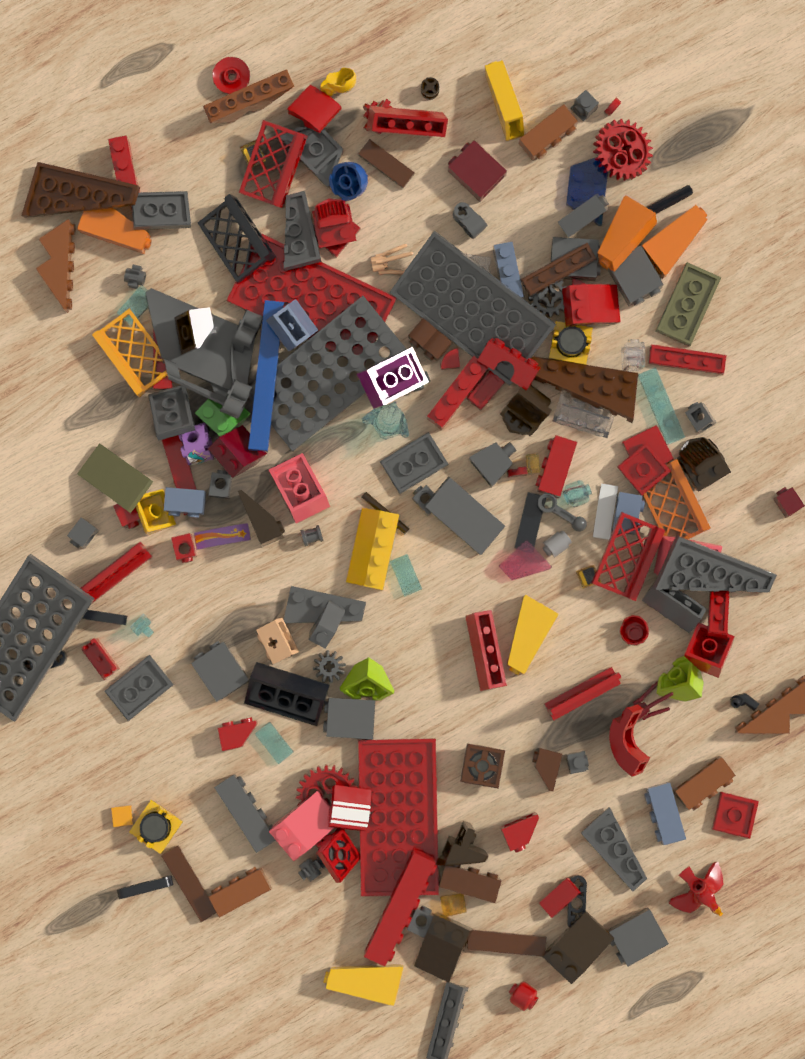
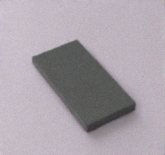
M447 477L424 505L426 509L479 555L484 553L505 527L502 522L450 477Z

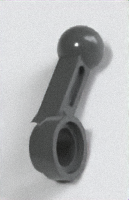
M545 493L539 497L537 505L542 512L556 514L570 523L575 531L580 532L586 528V520L581 516L575 517L559 507L554 495ZM544 498H549L552 501L551 508L546 509L542 506Z

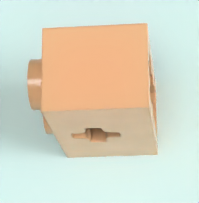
M283 618L276 619L256 630L258 639L264 645L266 655L273 664L281 662L299 652Z

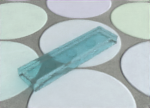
M656 367L638 374L666 444L669 445L684 439L685 435Z

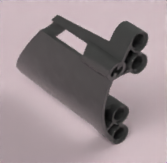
M150 288L145 294L162 362L166 367L168 379L223 405L220 412L238 419L252 389L251 386L247 385L254 341L263 316L246 309L243 319H240L239 325L213 314V328L200 348L181 355L174 317L188 310L199 308ZM179 370L211 383L213 392L180 379Z

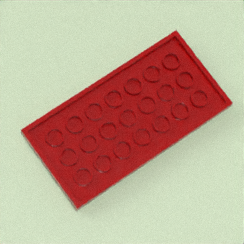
M264 234L262 236L276 255V258L272 261H266L240 283L235 282L227 298V302L263 316L265 300L284 302L285 307L296 299L318 329L307 340L362 296L366 298L384 322H386L397 300L396 297L323 262L285 271V244ZM252 252L250 263H256L261 259L258 253ZM245 265L243 266L239 276L244 272ZM363 317L357 318L355 321L356 327L363 328L366 325V320ZM348 329L342 330L340 333L341 339L348 340L351 337V332ZM370 332L367 335V340L370 343H375L378 339V335L375 332ZM330 341L326 344L325 348L333 352L336 349V344ZM354 345L352 352L355 355H360L363 352L362 345Z
M436 738L358 740L359 788L371 790L367 831H360L361 896H391L414 848L435 857V864L438 860ZM438 865L433 876L429 875L427 879L429 884L425 893L421 892L420 895H439Z

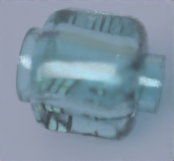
M577 480L567 484L563 494L567 505L571 504L572 507H578L590 501L589 495L592 494L589 483L584 484L582 480Z

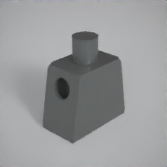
M510 442L503 448L494 443L469 457V461L492 488L512 466L513 462L509 457L517 450Z

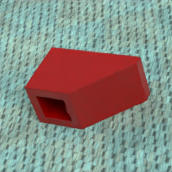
M251 717L241 719V723L236 725L233 724V721L222 723V727L218 728L222 751L243 747L258 725L257 720L253 721Z

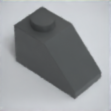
M328 601L309 631V640L326 649L337 631L345 609Z

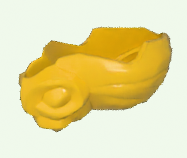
M343 67L338 72L329 73L321 83L320 90L330 97L337 92L347 93L351 91L356 84L354 70Z

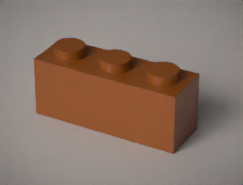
M563 104L521 137L519 145L532 161L536 158L541 159L547 154V149L551 146L555 148L562 142L561 138L565 135L570 136L577 130L578 121Z
M718 756L675 788L673 792L687 810L692 809L694 811L702 805L701 801L706 797L710 799L718 793V788L721 786L725 788L733 782L732 778L736 775L725 760Z
M253 867L245 872V877L240 879L237 876L228 881L230 885L224 888L220 885L211 890L212 894L209 896V899L219 918L272 889L262 868L257 870L256 867Z

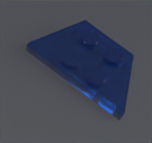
M595 158L570 167L566 205L571 209L575 210L596 194H599V196L604 195L605 197L608 171L603 173L605 167H598L601 163L600 160L597 161ZM603 214L593 220L596 225L602 226Z

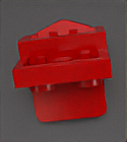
M328 198L315 206L312 215L319 248L357 241L349 204H346L341 199Z

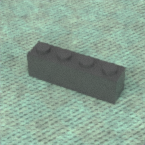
M234 774L214 788L257 853L276 841L269 833L273 825L269 826L267 824L265 812L262 808L258 810L254 804L257 802L251 792L247 793L244 786H246L243 778L241 776L237 777Z

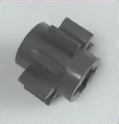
M133 264L132 269H126L124 282H128L130 288L138 289V285H144L146 272L142 271V266Z
M310 857L299 865L301 871L298 874L303 880L307 878L311 882L322 874L319 870L321 866L317 859L313 861Z

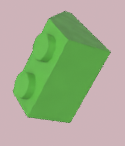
M208 399L195 412L219 437L238 428L251 413L244 408L239 418L236 419L220 412L223 405L211 399Z

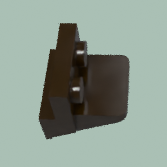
M532 385L527 390L520 388L506 404L500 415L509 432L531 436L551 413L552 409L549 408L551 399Z
M699 437L689 439L679 450L680 456L677 459L698 492L731 473L724 456L710 438Z
M463 820L457 837L448 836L442 855L436 862L437 865L454 866L483 863L488 859V854L484 849L472 845L475 841L476 833L471 823Z

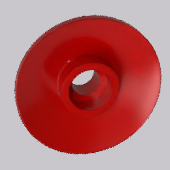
M226 57L215 65L212 74L213 82L221 92L231 94L247 87L250 81V70L243 60L237 57ZM230 75L235 76L234 80H229L228 78Z

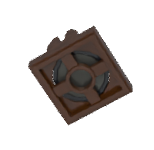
M467 743L460 782L499 789L505 750Z

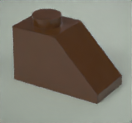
M539 748L538 751H534L532 762L535 763L534 767L547 789L553 792L562 753Z

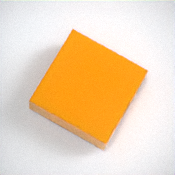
M131 805L111 808L113 827L133 825Z

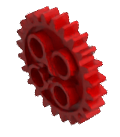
M620 119L617 122L613 120L610 124L607 123L604 125V128L599 130L600 134L595 136L598 141L593 143L594 146L598 147L593 151V153L598 154L595 160L601 161L598 167L604 166L603 173L609 171V177L611 178L616 175V180L623 177V180L626 181L629 178L633 180L636 176L639 177L642 175V172L647 170L646 166L651 164L648 159L653 157L651 153H648L653 149V147L648 146L651 140L645 139L648 133L642 134L643 127L637 129V123L635 122L630 125L629 119L625 122ZM609 140L613 142L614 147L610 145ZM632 153L636 155L637 159L633 158ZM616 158L619 159L620 165L616 162Z
M325 764L322 770L318 765L317 772L311 768V776L304 774L306 781L300 780L299 783L303 787H297L296 790L301 793L296 795V799L301 800L297 806L310 797V789H317L320 795L324 797L325 793L318 785V781L322 783L327 794H332V787H328L325 783V780L328 778L334 779L336 785L354 788H358V786L351 785L354 782V778L348 780L349 772L343 775L342 767L336 771L335 765H333L332 769H329L328 765ZM325 798V801L331 807L332 804L328 798Z

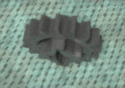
M563 280L545 288L542 293H536L529 297L528 300L533 301L531 305L536 307L538 311H541L543 315L548 314L549 318H552L553 313L559 316V310L564 312L562 288L565 287H562ZM552 286L558 288L559 291H556L554 288H552ZM548 290L550 296H552L550 304L548 298L546 297ZM561 300V303L554 308V303ZM539 303L544 304L546 308H543Z

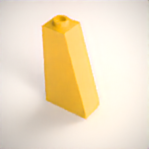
M503 60L491 62L485 65V76L505 139L510 141L523 137V115Z
M524 595L522 598L507 665L510 666L509 671L518 676L520 673L525 674L559 615L527 595Z
M403 965L331 967L330 972L326 971L323 983L327 984L326 989L394 1006Z

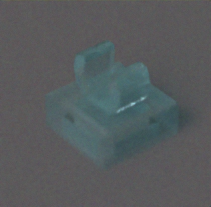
M144 613L130 627L137 636L143 632L149 638L154 633L149 627L151 621Z

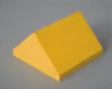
M163 489L145 493L136 505L141 523L147 535L176 525L174 517L169 516L168 512L164 511L165 493Z

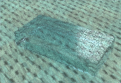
M140 286L117 311V314L120 316L130 308L138 319L148 308L145 294L148 290L144 286ZM130 315L124 318L130 326L133 325V319Z
M408 554L390 561L404 597L422 590Z
M271 722L255 733L278 764L294 752Z

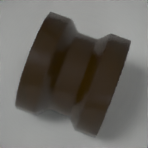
M432 77L424 79L421 83L422 96L428 100H433L438 96L440 89L438 80Z

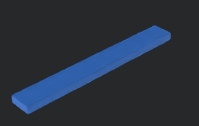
M265 300L248 448L252 451L268 452L280 339L266 320L284 308V302Z

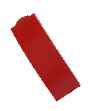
M638 704L625 708L622 716L614 718L609 732L613 756L619 766L631 777L643 773L650 760V757L638 748L633 736L634 726L643 711V708Z

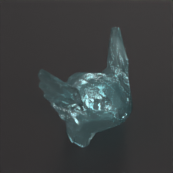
M396 401L374 408L362 418L364 424H372L382 439L387 440L399 434L403 438L409 436L407 419L403 411L397 406Z

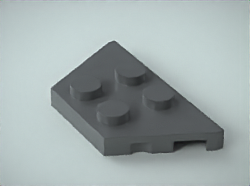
M307 127L295 128L293 131L308 136L300 160L329 188V176L332 174L334 166L338 165L343 148L324 129L318 133ZM286 133L280 137L283 143L288 145L292 142L294 135Z

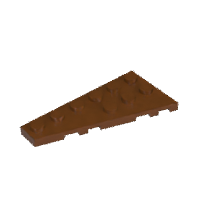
M37 162L21 216L27 218L135 206L140 187L122 181Z
M535 356L531 357V359L538 363L537 366L541 368L534 380L542 384L548 383L555 386V389L560 392L564 390L578 400L596 408L602 407L611 411L610 414L614 416L620 415L627 418L626 421L633 423L638 373Z

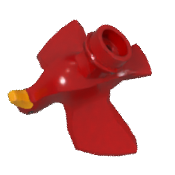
M714 862L710 866L704 879L697 878L690 866L685 868L678 876L687 882L690 890L688 893L671 898L669 904L687 913L694 912L704 904L714 914L722 916L723 913L720 906L716 903L714 896L724 885L719 863Z

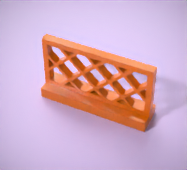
M678 460L670 462L666 465L672 474L670 482L659 481L668 484L665 496L654 492L656 485H654L652 491H647L651 493L650 498L647 493L643 496L658 527L664 529L663 526L668 527L667 532L663 536H668L671 528L681 532L680 537H682L683 533L688 534L683 538L690 539L711 529ZM673 478H674V480H675V482H676L677 485L671 484L672 481H673ZM670 486L679 488L680 495L678 500L667 497ZM653 494L664 497L661 508L652 505L651 499ZM666 498L677 502L673 513L663 510ZM679 503L687 505L689 511L686 517L675 514ZM662 511L672 514L669 526L662 524L659 520ZM690 513L694 520L688 518ZM674 516L685 519L682 530L671 527ZM687 520L695 522L699 530L693 533L684 531Z

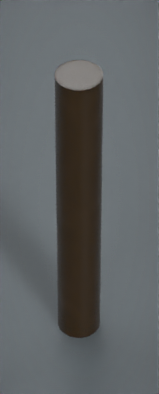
M365 492L362 498L374 509L391 513L369 493ZM398 520L397 528L406 534L410 528Z

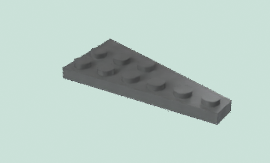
M676 535L653 589L770 592L777 575Z

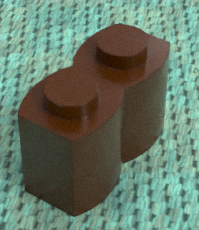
M424 318L408 335L409 343L416 349L420 347L424 350V356L430 361L434 359L438 362L452 345V342Z

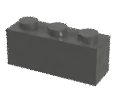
M654 582L642 601L665 618L674 622L681 629L691 633L702 619L706 608L680 590L653 589Z

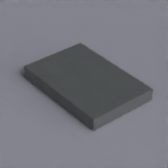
M187 191L140 192L135 206H131L134 230L191 228Z
M180 385L148 394L158 441L195 430L186 387Z
M429 432L380 461L399 494H402L449 465Z
M149 655L106 689L105 693L124 717L130 721L174 684L152 656Z

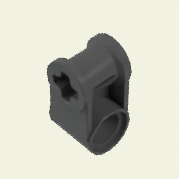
M461 202L455 206L453 211L454 220L469 237L475 239L488 226L487 223L467 203ZM459 211H465V215H458Z

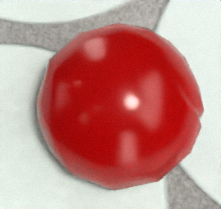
M631 615L623 620L620 634L623 641L627 644L638 646L647 640L649 627L643 618Z

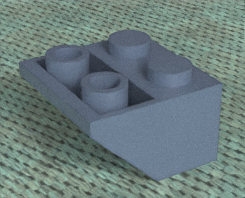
M296 299L266 320L288 352L318 331Z

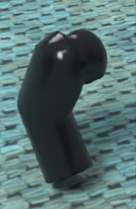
M746 693L734 695L730 699V704L733 708L746 705L755 711L760 704Z

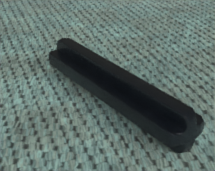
M686 185L646 208L657 214L691 196L693 190L690 185Z

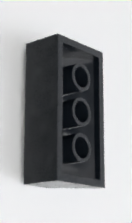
M256 662L250 676L244 704L318 726L330 685Z

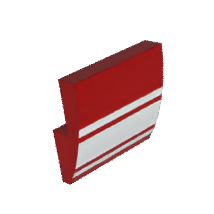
M334 785L332 787V806L329 808L328 827L367 831L371 790Z

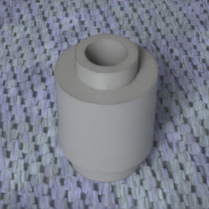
M562 530L560 533L556 532L543 542V550L548 557L552 555L555 558L569 548V544L572 541Z

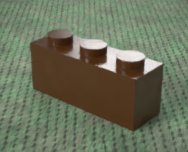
M461 865L444 866L439 887L496 903L502 880L498 878V874L487 872V875L479 873L480 869L470 866L468 869L461 868Z

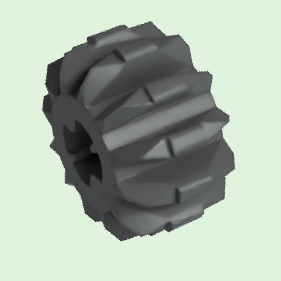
M326 650L325 658L322 653H319L318 655L322 660L314 659L315 663L320 664L313 667V670L320 669L316 677L324 674L322 682L326 681L327 676H329L330 683H333L332 676L340 680L337 672L344 674L345 671L340 670L339 667H345L346 664H339L338 662L343 657L339 656L335 659L336 651L330 657L329 650ZM328 661H332L331 664L334 663L335 668L331 670L332 672H327L328 669H324V665H327Z

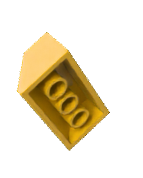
M362 508L346 583L384 590L399 514Z

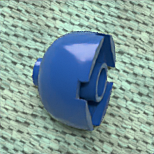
M342 162L334 166V170L329 176V183L335 195H338L344 201H350L365 192L368 176L361 165L355 162Z

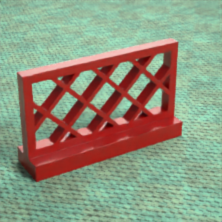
M263 120L239 193L283 208L308 136ZM266 126L273 127L276 135L267 139L264 134ZM286 133L294 135L292 142L285 146L280 136ZM278 138L282 148L273 152L268 142ZM266 144L270 154L261 158L258 149ZM284 150L287 156L286 160L278 164L274 154ZM272 156L276 166L266 170L262 160ZM260 162L264 172L255 176L252 167ZM278 168L280 177L272 182L268 172ZM266 174L270 184L260 188L256 178ZM254 180L258 190L252 193L245 191L247 183ZM271 186L274 191L272 200L266 199L262 190Z
M621 512L591 583L636 601L665 530ZM624 517L630 519L633 525L632 528L623 531L621 526ZM643 526L649 527L648 535L641 538L638 528ZM635 530L638 540L628 543L625 534ZM622 536L626 545L616 549L614 541L617 537ZM640 543L641 552L633 556L630 546ZM627 548L630 558L621 561L618 552ZM615 553L618 563L609 567L606 560L608 556ZM632 560L634 565L633 571L626 574L622 564ZM620 566L623 575L613 579L610 570ZM607 571L611 581L604 584L598 582L600 575ZM625 578L627 585L623 592L617 589L615 582Z
M139 542L80 589L95 598L92 602L93 604L151 559L152 555L142 542Z
M610 667L544 703L554 721L620 685L619 679L622 677L619 672L615 673L613 668Z

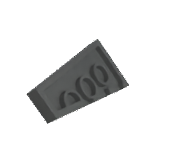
M305 191L286 195L284 270L287 271L322 262Z
M291 586L284 622L285 624L316 622L328 601L345 609L341 622L362 621L366 602Z
M608 807L580 833L625 884L634 891L647 880V877L615 819L612 810Z

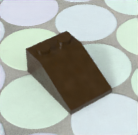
M239 490V496L260 544L264 547L283 539L285 529L281 521H277L245 492Z
M585 911L546 949L543 958L570 984H573L614 940V937Z
M437 912L434 914L414 966L449 983L473 928Z

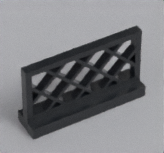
M228 194L224 198L225 201L200 220L198 225L235 281L240 283L266 261H272L276 258V255L238 198ZM227 207L229 210L228 219L220 218L221 211ZM210 220H215L214 231L208 230L205 226ZM220 221L228 222L226 232L218 231ZM232 223H238V234L230 233ZM217 234L225 235L224 245L216 243ZM229 236L237 237L236 247L228 246ZM242 237L248 238V249L240 248ZM227 249L235 250L233 260L226 258ZM239 251H247L246 262L238 261ZM252 252L258 253L261 258L256 263H250ZM237 264L245 265L244 272L240 276L236 273Z

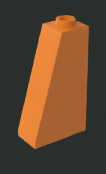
M625 195L597 252L600 265L605 269L609 268L615 272L657 224L656 213Z
M693 206L642 245L650 262L662 279L667 276L708 220L706 212L701 207Z
M113 208L83 211L77 228L81 234L142 254L149 250L152 242L147 231L134 230L133 222Z

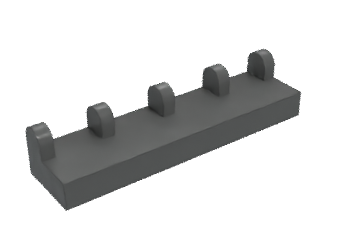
M446 982L427 1059H448L450 1049L454 1045V1042H452L454 1033L459 1026L457 1022L460 1011L464 1007L462 1003L465 992H468L469 987Z

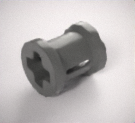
M319 525L306 531L300 530L305 547L309 543L323 541Z

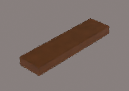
M585 243L527 275L520 281L529 297L596 261L597 258L589 244Z
M179 845L161 855L200 922L216 914L209 895Z
M472 930L468 939L467 949L543 957L546 950L547 937Z

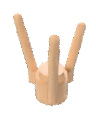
M403 244L384 253L376 254V257H371L373 272H379V275H401L405 271L385 270V268H388L387 262L412 256L413 252L386 258L387 255L408 246Z

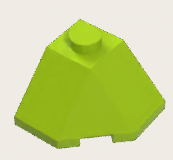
M685 656L677 658L672 663L673 668L667 674L663 673L658 679L657 694L659 696L673 692V696L669 698L684 702L702 697L704 681L701 671Z
M369 657L356 663L340 686V691L352 699H361V696L380 701L394 694V689L383 667Z

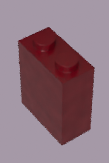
M474 140L471 144L469 142L466 143L461 149L462 153L458 157L454 156L448 162V172L481 202L506 176L507 170Z
M243 425L219 437L208 448L232 478L254 467L267 455L263 451L248 449L250 433Z

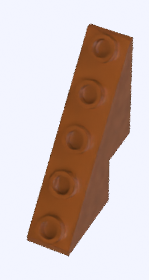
M286 69L204 105L203 108L210 124L235 122L248 111H261L295 86Z
M69 219L39 239L51 258L36 268L67 313L69 310H72L70 291H73V280H70L71 272H74V261H71V255L75 253V243L72 242V235L76 233V225L72 224Z
M805 675L796 681L797 685L793 688L789 686L781 692L782 696L777 700L773 698L765 704L767 707L764 710H757L751 714L750 717L752 719L748 722L742 721L735 727V733L790 734V714H805Z

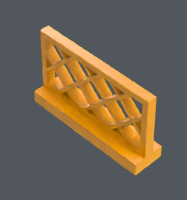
M130 308L101 330H97L92 334L139 398L148 389L167 376L166 371L163 373L156 372L157 361L162 362V359H158V354L160 355L159 348ZM128 315L133 319L132 328L122 327L123 319ZM111 328L118 329L117 339L109 338L105 332ZM121 329L132 331L130 341L120 340ZM135 331L144 333V343L133 342ZM119 342L130 344L128 354H122L118 351ZM133 344L143 346L142 356L131 355ZM146 346L155 348V358L144 357ZM130 358L141 359L140 369H132L129 366ZM144 359L154 361L153 371L142 370ZM142 373L152 374L151 382L146 386L141 382Z

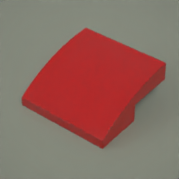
M309 85L287 108L289 115L302 120L305 127L318 133L342 109L341 105L333 98L312 85Z

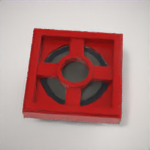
M337 828L333 834L325 835L321 839L322 842H317L315 845L318 848L317 860L319 865L329 871L336 883H341L360 860V854L345 830Z

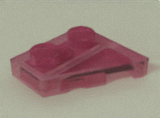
M528 540L522 543L499 564L501 570L511 580L552 568L550 563Z

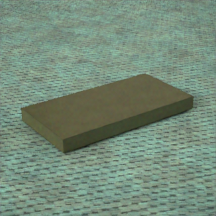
M686 262L655 332L690 347L721 277Z
M100 443L77 473L130 513L153 483L151 479Z

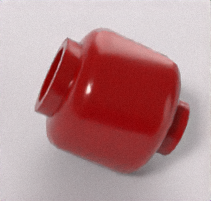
M525 981L519 985L515 983L509 991L511 994L510 1002L521 1011L531 1010L539 999L537 997V990Z

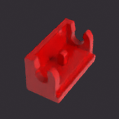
M93 638L90 640V643L82 647L81 650L103 680H106L120 669L98 638Z

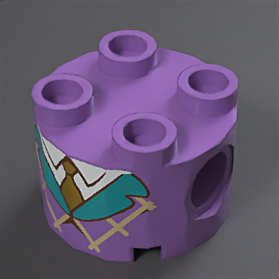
M205 422L194 425V431L179 435L180 441L183 440L184 445L181 447L182 456L186 458L188 465L214 460L213 454L208 450L213 443L208 435L209 429Z

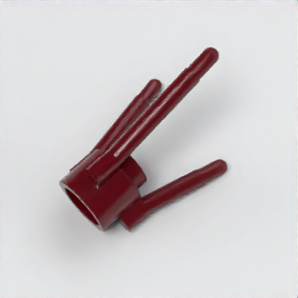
M656 681L639 699L633 702L634 705L638 704L643 708L638 721L641 719L644 721L649 717L670 711V708L667 707L649 713L650 708L673 696V692L662 696L648 705L645 701L641 703L658 686V681Z

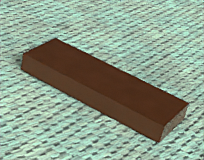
M371 139L367 141L358 153L361 158L403 189L415 174V172Z

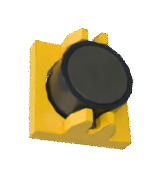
M555 321L556 326L553 331L549 359L586 365L593 327H566L565 322Z
M150 800L129 833L137 837V840L141 843L143 842L146 847L162 854L183 821L155 801Z

